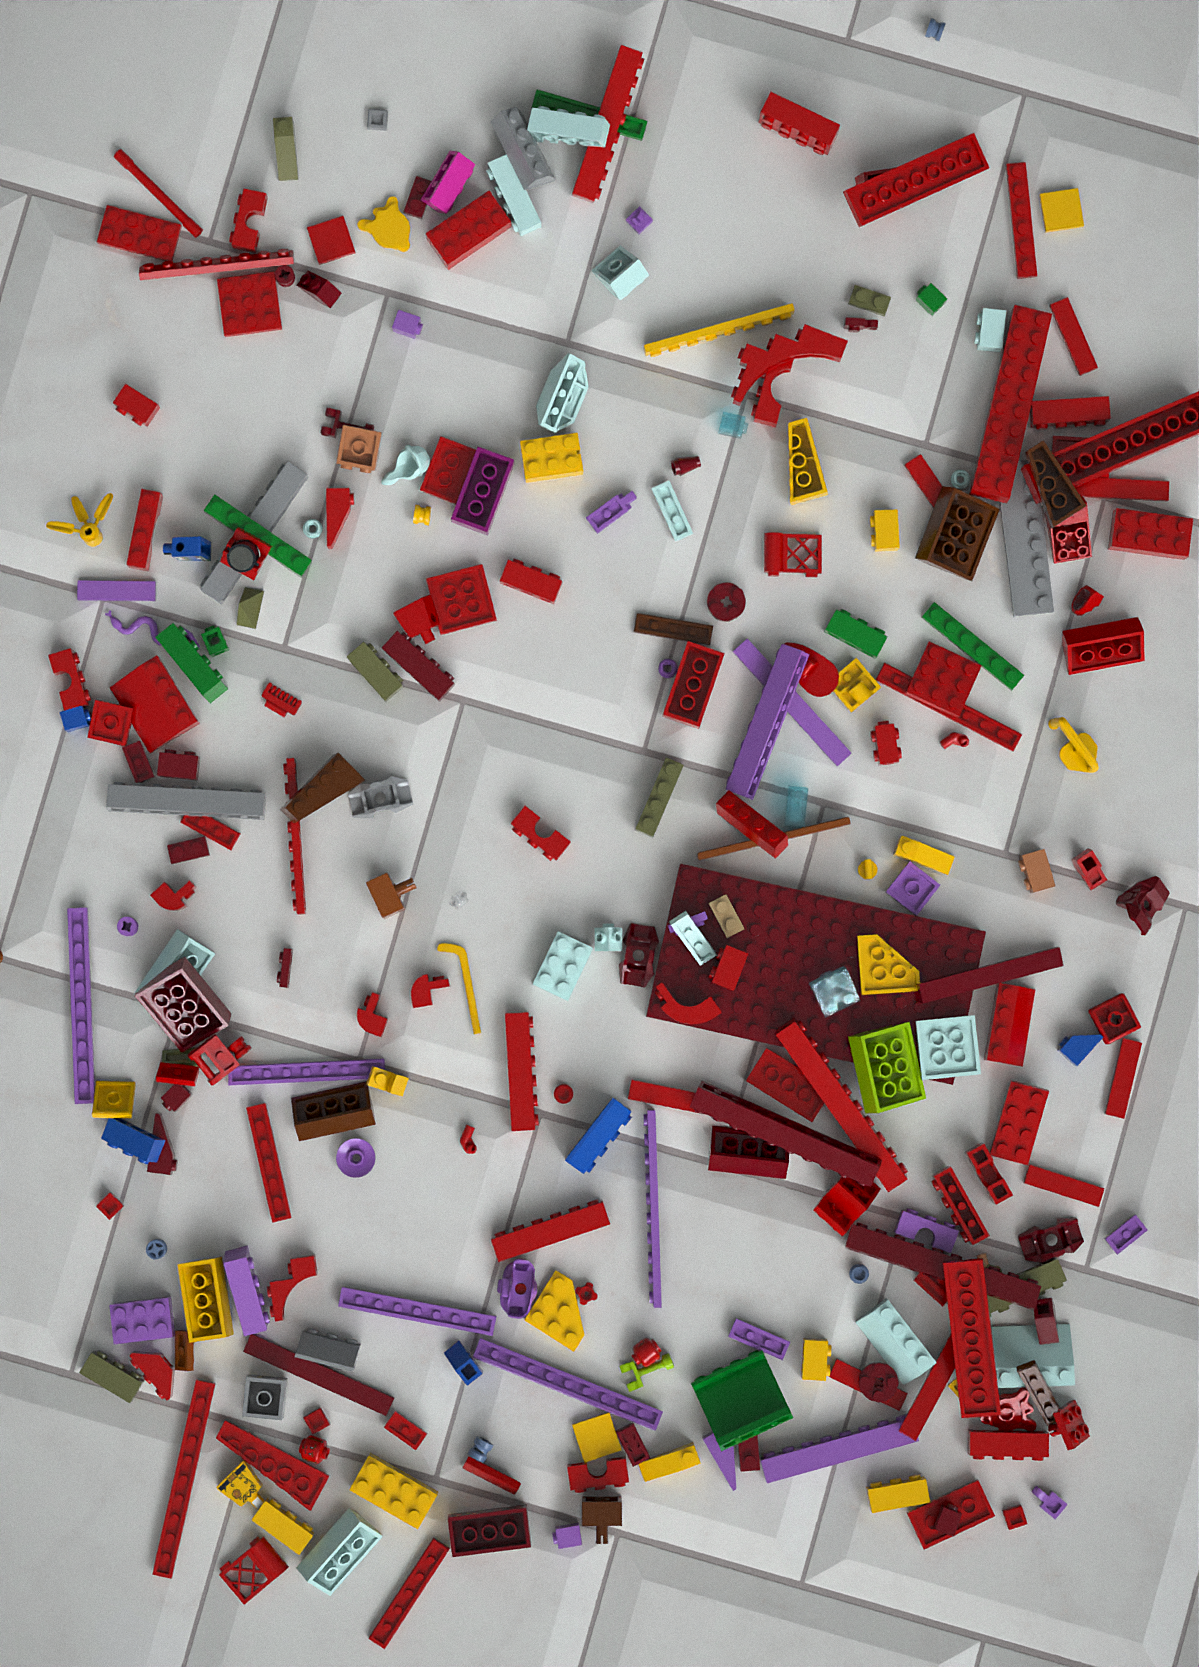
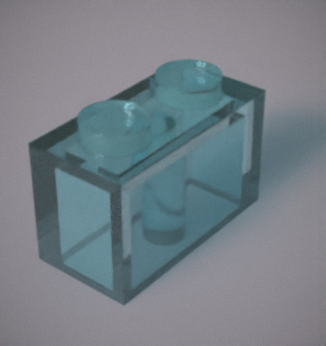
M788 786L784 826L798 828L805 826L808 788Z

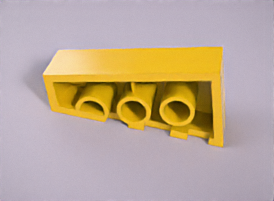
M803 418L789 422L790 504L795 505L829 495L808 419Z

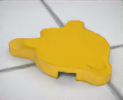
M389 197L384 207L374 208V220L361 219L358 222L359 230L370 233L381 247L393 248L401 252L409 250L410 225L407 218L399 211L396 197Z

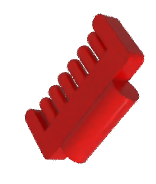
M268 683L261 695L267 700L264 706L284 718L287 713L295 716L302 705V701L297 698L293 699L292 695L289 697V693L285 694V691H281L280 688L276 690V686Z

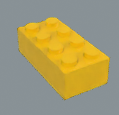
M371 1452L349 1489L417 1530L438 1495L437 1490Z

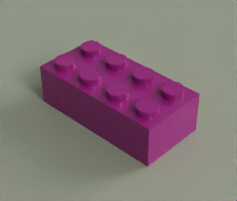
M477 447L451 517L452 523L488 536L513 470L514 459Z

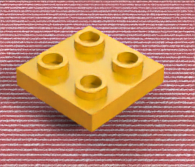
M855 658L839 672V682L833 692L852 713L876 693L881 686L860 661Z

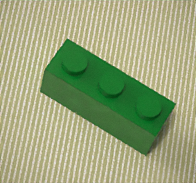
M836 609L824 632L876 659L888 637L884 635L885 631L877 627L873 629L867 626L868 622L858 618L856 620L850 617L851 614L846 610L840 609L839 611Z

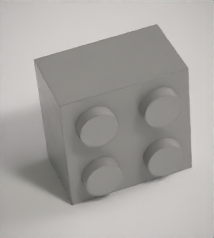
M248 1374L245 1384L242 1417L282 1420L284 1418L288 1378Z

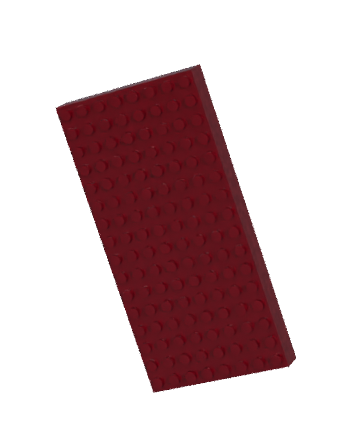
M679 864L646 1017L779 1047L784 1046L776 1036L775 1030L795 1017L798 1022L801 1020L807 1028L805 1032L809 1038L813 1036L819 1045L816 1048L820 1053L824 1052L829 1058L854 1063L848 1036L910 1022L920 1067L915 1021L968 1016L974 990L926 1003H920L918 991L861 995L857 936L878 935L912 966L919 970L921 983L978 968L986 931ZM724 895H727L744 927V930L729 938H726L709 906L710 902ZM685 911L690 917L705 912L708 919L704 921L705 925L698 928L716 954L725 945L748 953L734 991L710 983L712 978H709V974L713 966L717 967L719 960L715 956L700 966L681 938L675 935V932L670 933L668 925H670L669 921ZM662 982L674 1000L687 1007L696 1006L711 996L722 1013L700 1024H685L675 1021L660 1008L666 1002L665 1000L661 1002L655 994V991H657L656 986ZM955 1077L929 1080L953 1085Z

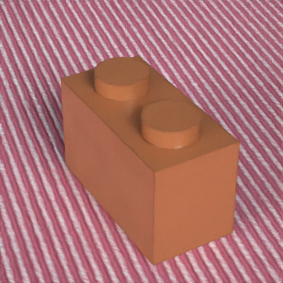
M1045 849L1020 856L1018 864L1021 872L1024 871L1026 879H1024L1026 890H1030V893H1035L1055 887Z

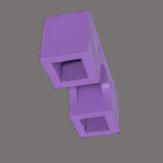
M909 1208L906 1211L901 1210L894 1233L914 1240L918 1230L929 1228L933 1233L931 1246L949 1253L952 1252L959 1232L954 1229L955 1225L945 1221L943 1225L936 1223L937 1218L928 1215L925 1218L917 1216L918 1212Z

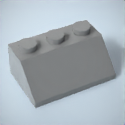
M308 1328L307 1331L304 1330L301 1334L295 1357L353 1372L361 1345L357 1344V1340L346 1338L344 1341L338 1339V1335L327 1333L325 1336L319 1334L318 1330Z

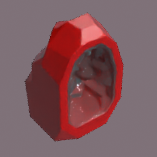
M1085 585L1073 599L1071 605L1072 612L1077 616L1091 612L1094 607L1099 606L1104 596L1088 585Z

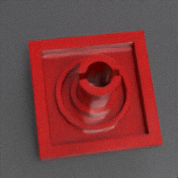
M1076 1400L1067 1402L1053 1413L1056 1423L1049 1425L1048 1431H1054L1050 1433L1052 1437L1061 1434L1067 1450L1075 1449L1090 1437L1089 1428L1083 1420L1081 1408L1077 1405Z

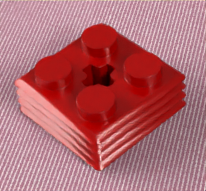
M1120 993L1088 1010L1099 1034L1103 1036V1042L1107 1045L1141 1028L1124 993ZM1112 1014L1114 1016H1119V1018L1117 1019V1024H1115V1022L1110 1021V1019L1112 1018Z

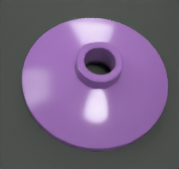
M359 1138L345 1141L339 1147L336 1155L337 1165L341 1172L353 1178L367 1175L373 1169L376 1160L373 1147L367 1141ZM354 1154H358L360 1156L359 1161L356 1162L353 1160Z

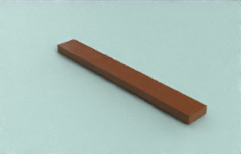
M844 817L784 833L788 835L789 840L847 826L851 822L849 817ZM752 840L698 852L697 858L698 861L759 846Z

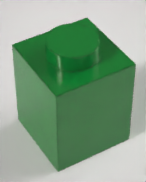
M932 283L928 286L923 285L917 292L916 301L931 316L947 301V298Z

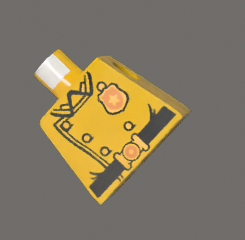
M245 1460L216 1487L217 1490L241 1507L249 1501L257 1509L265 1501L257 1493L263 1484Z

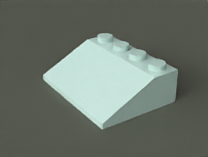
M1057 1324L1059 1342L1043 1345L1039 1344L1036 1325L991 1326L998 1388L1025 1387L1016 1367L1032 1360L1036 1361L1049 1386L1075 1385L1070 1324Z

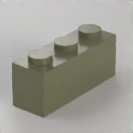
M363 642L347 656V659L383 700L387 702L403 688L401 684L403 679L396 672L394 674L388 669L390 665L384 658L379 659L375 655L378 651L371 643L366 645Z
M100 1350L91 1352L79 1373L126 1402L131 1403L144 1383V1380L141 1379L142 1376L133 1370L131 1372L124 1369L125 1365L117 1360L112 1362L107 1359L108 1355Z

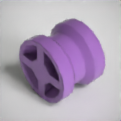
M131 917L121 918L117 923L118 932L124 936L135 935L138 931L137 921Z

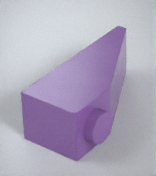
M712 1431L702 1438L734 1491L736 1490L734 1446L721 1451Z

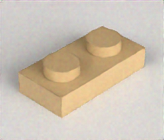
M727 895L709 903L726 938L744 930Z

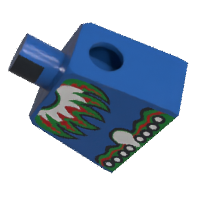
M201 536L173 537L172 543L163 544L164 555H172L173 558L180 561H211V542Z

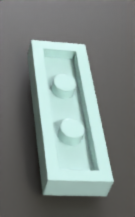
M670 481L653 487L651 490L675 542L692 535V529Z
M686 911L669 921L700 966L717 956L715 950Z

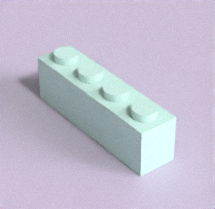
M507 154L488 162L487 175L490 181H495V192L498 198L502 197L505 204L502 206L506 215L510 214L512 217L511 225L514 232H519L520 236H523L540 228L541 221L527 191L523 189Z

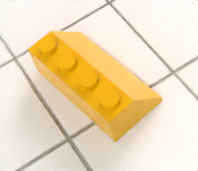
M222 1256L177 1264L189 1343L234 1335Z

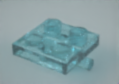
M845 966L832 972L830 970L820 975V978L808 983L825 1017L860 1001Z

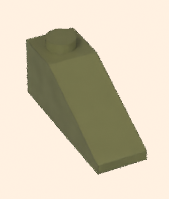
M273 118L279 181L298 180L293 118Z

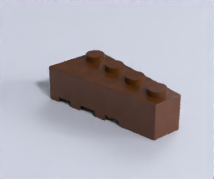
M1044 440L1025 452L1051 529L1086 507L1083 499Z

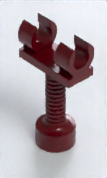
M326 408L325 415L335 418L333 429L322 426L320 433L324 436L336 438L338 429H342L343 425L374 430V425L366 423L365 426H358L341 422V410Z

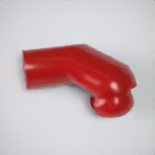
M466 1124L460 1138V1143L467 1154H474L477 1151V1146L471 1137L475 1128Z

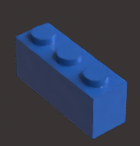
M109 1118L101 1137L102 1140L108 1142L107 1145L109 1147L120 1148L123 1150V1154L128 1156L134 1155L138 1157L137 1160L144 1164L157 1162L165 1143L164 1139L122 1118Z

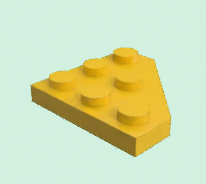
M878 935L857 936L861 995L918 991L916 984L920 983L919 970L912 966Z
M555 1270L524 1321L574 1352L585 1335L574 1285L570 1278Z

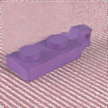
M633 491L626 496H623L622 493L616 495L587 516L586 519L598 534L626 514L632 508L630 503L636 500L637 496Z

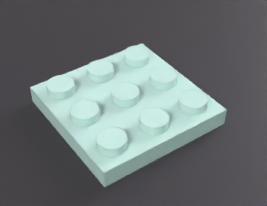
M975 1015L915 1021L921 1080L981 1074Z

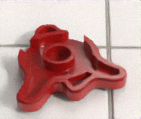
M1022 1387L1015 1393L999 1395L1001 1415L980 1417L981 1422L997 1427L999 1431H1012L1018 1428L1031 1432L1034 1431L1037 1427L1036 1422L1027 1416V1414L1034 1411L1033 1405L1028 1402L1030 1394L1027 1388Z

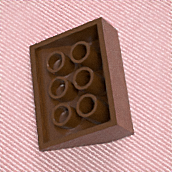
M942 486L915 559L972 581L1000 509L954 487Z

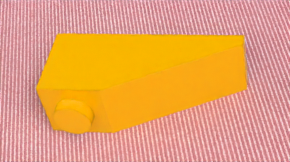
M905 836L899 837L893 853L897 857L946 875L949 874L955 858L952 855Z
M692 1442L652 1457L638 1465L644 1481L647 1482L701 1464Z

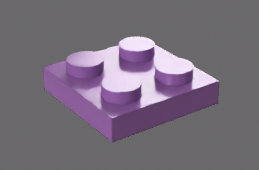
M909 861L886 890V893L917 916L940 887V884Z

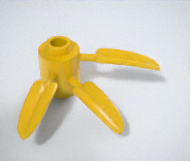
M108 493L98 505L94 513V518H96L94 524L87 522L89 517L83 504L77 496H73L71 502L79 522H84L81 529L74 528V524L59 521H50L46 524V527L67 534H72L73 532L80 533V537L88 546H98L103 540V534L97 525L100 520L104 519L112 502L113 494Z

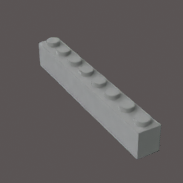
M290 462L280 466L275 481L271 480L266 487V494L264 497L260 496L255 503L257 507L253 513L249 512L247 515L270 532H272L309 478L305 472ZM216 560L211 568L213 571L210 576H206L200 584L202 588L200 590L222 605L242 574Z
M114 782V785L108 784L106 807L109 812L264 820L266 796L261 790L255 789L250 790V792H242L241 789L237 788L223 791L222 788L212 787L211 790H203V787L199 786L185 789L184 786L173 785L172 788H167L161 784H153V787H149L142 783H134L131 786L125 785L123 782Z

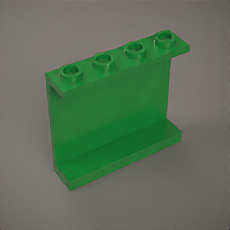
M763 1350L753 1351L748 1354V1357L742 1360L736 1359L725 1368H716L712 1371V1374L699 1376L691 1383L721 1451L793 1419Z

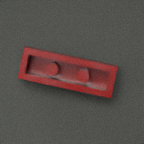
M513 559V561H507L500 584L554 605L563 581L559 580L560 576L556 574H544L542 569L531 566L529 568L524 566V562Z

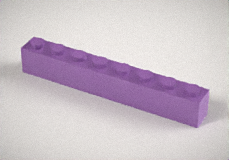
M781 644V647L777 650L775 663L769 671L768 681L762 689L761 699L755 707L754 717L748 725L747 735L741 743L740 753L735 759L733 771L727 779L726 790L751 800L754 799L809 654Z
M903 1414L897 1416L896 1420L891 1422L886 1419L877 1422V1425L873 1427L869 1425L860 1426L858 1431L855 1432L850 1430L842 1431L837 1437L832 1438L831 1435L821 1437L819 1442L806 1441L801 1443V1447L794 1448L793 1446L782 1448L783 1452L776 1454L774 1451L764 1453V1457H761L760 1461L766 1482L771 1483L919 1441V1438L914 1441L898 1431L907 1415Z

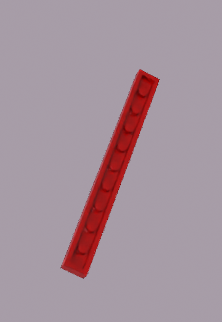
M196 1379L152 1575L170 1579L173 1577L216 1383Z

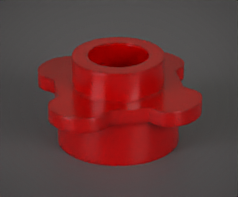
M587 1282L585 1286L575 1289V1293L579 1296L580 1304L586 1305L587 1302L595 1301L598 1298V1294L594 1292L591 1282Z

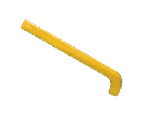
M439 944L437 951L454 953L460 958L473 1034H480L481 1029L467 953L464 948L458 945Z

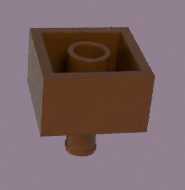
M582 1496V1526H596V1544H601V1536H603V1544H608V1526H622L621 1496Z

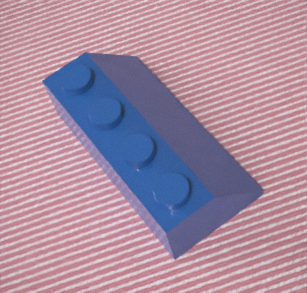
M612 1097L565 1158V1161L583 1174L586 1171L590 1173L596 1165L593 1161L597 1156L602 1157L608 1149L606 1147L607 1143L610 1140L614 1142L620 1134L618 1131L622 1124L626 1126L631 1120V1111Z

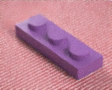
M737 1318L728 1335L732 1339L760 1351L763 1350L764 1353L783 1360L790 1341Z

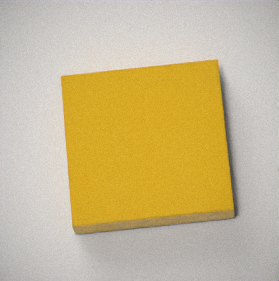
M1078 188L1039 195L1045 233L1084 227Z
M96 1081L92 1117L132 1119L136 1083L127 1081Z
M609 1412L572 1424L584 1463L622 1450Z

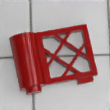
M779 532L764 533V573H768L769 577H778L779 573H805V577L817 578L818 574L822 573V535L783 534ZM788 538L795 539L800 544L794 551L788 547ZM809 539H817V548L813 552L805 545ZM801 546L810 554L803 561L795 554ZM791 556L800 563L795 569L787 568V560ZM811 556L817 562V569H809L805 564Z
M257 1536L249 1543L251 1547L233 1563L228 1561L220 1568L221 1573L219 1576L244 1605L289 1567L264 1536L262 1538ZM247 1555L253 1561V1568L242 1567V1561ZM230 1570L239 1571L238 1581L230 1580L226 1573ZM242 1571L252 1572V1582L241 1581ZM255 1573H263L268 1580L264 1583H255ZM241 1585L251 1586V1594L246 1598L240 1592Z

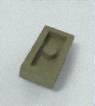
M855 285L848 305L885 317L891 297Z

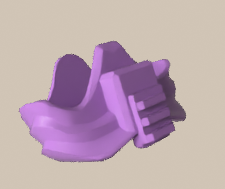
M515 1259L506 1266L502 1279L498 1280L497 1292L500 1293V1304L510 1318L521 1319L530 1312L531 1304L537 1294L535 1268L528 1260ZM518 1283L525 1284L526 1292L524 1294L516 1293L515 1286Z

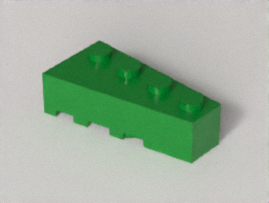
M172 623L155 638L202 696L211 704L228 690L221 681L224 677L217 669L212 670L209 666L211 661L205 654L201 656L197 650L200 648L193 640L189 642L185 637L188 633L181 625L177 627Z

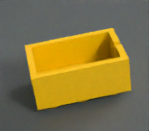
M578 433L520 441L526 483L583 475Z

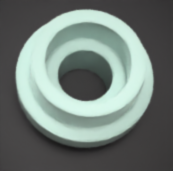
M957 470L951 476V483L957 489H964L970 483V475L965 470ZM957 477H963L964 482L959 483Z
M316 519L307 520L303 526L304 534L311 539L319 537L323 530L321 523ZM311 526H316L315 532L309 531Z

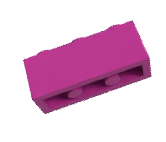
M449 151L421 200L436 212L447 214L453 208V202L456 197L462 192L466 180L471 177L476 164L460 152Z

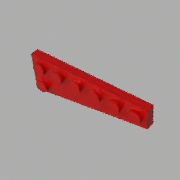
M227 1420L224 1421L216 1436L217 1440L242 1457L248 1464L255 1467L279 1488L286 1491L306 1509L312 1510L330 1475Z

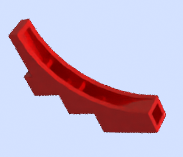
M804 324L803 329L799 328L795 339L798 342L775 334L774 339L770 338L766 349L769 351L747 343L745 348L741 347L738 359H741L739 365L746 369L742 368L738 379L741 382L739 387L735 386L731 397L734 400L732 404L740 406L752 385L767 371L779 364L809 357L825 358L840 362L848 340Z

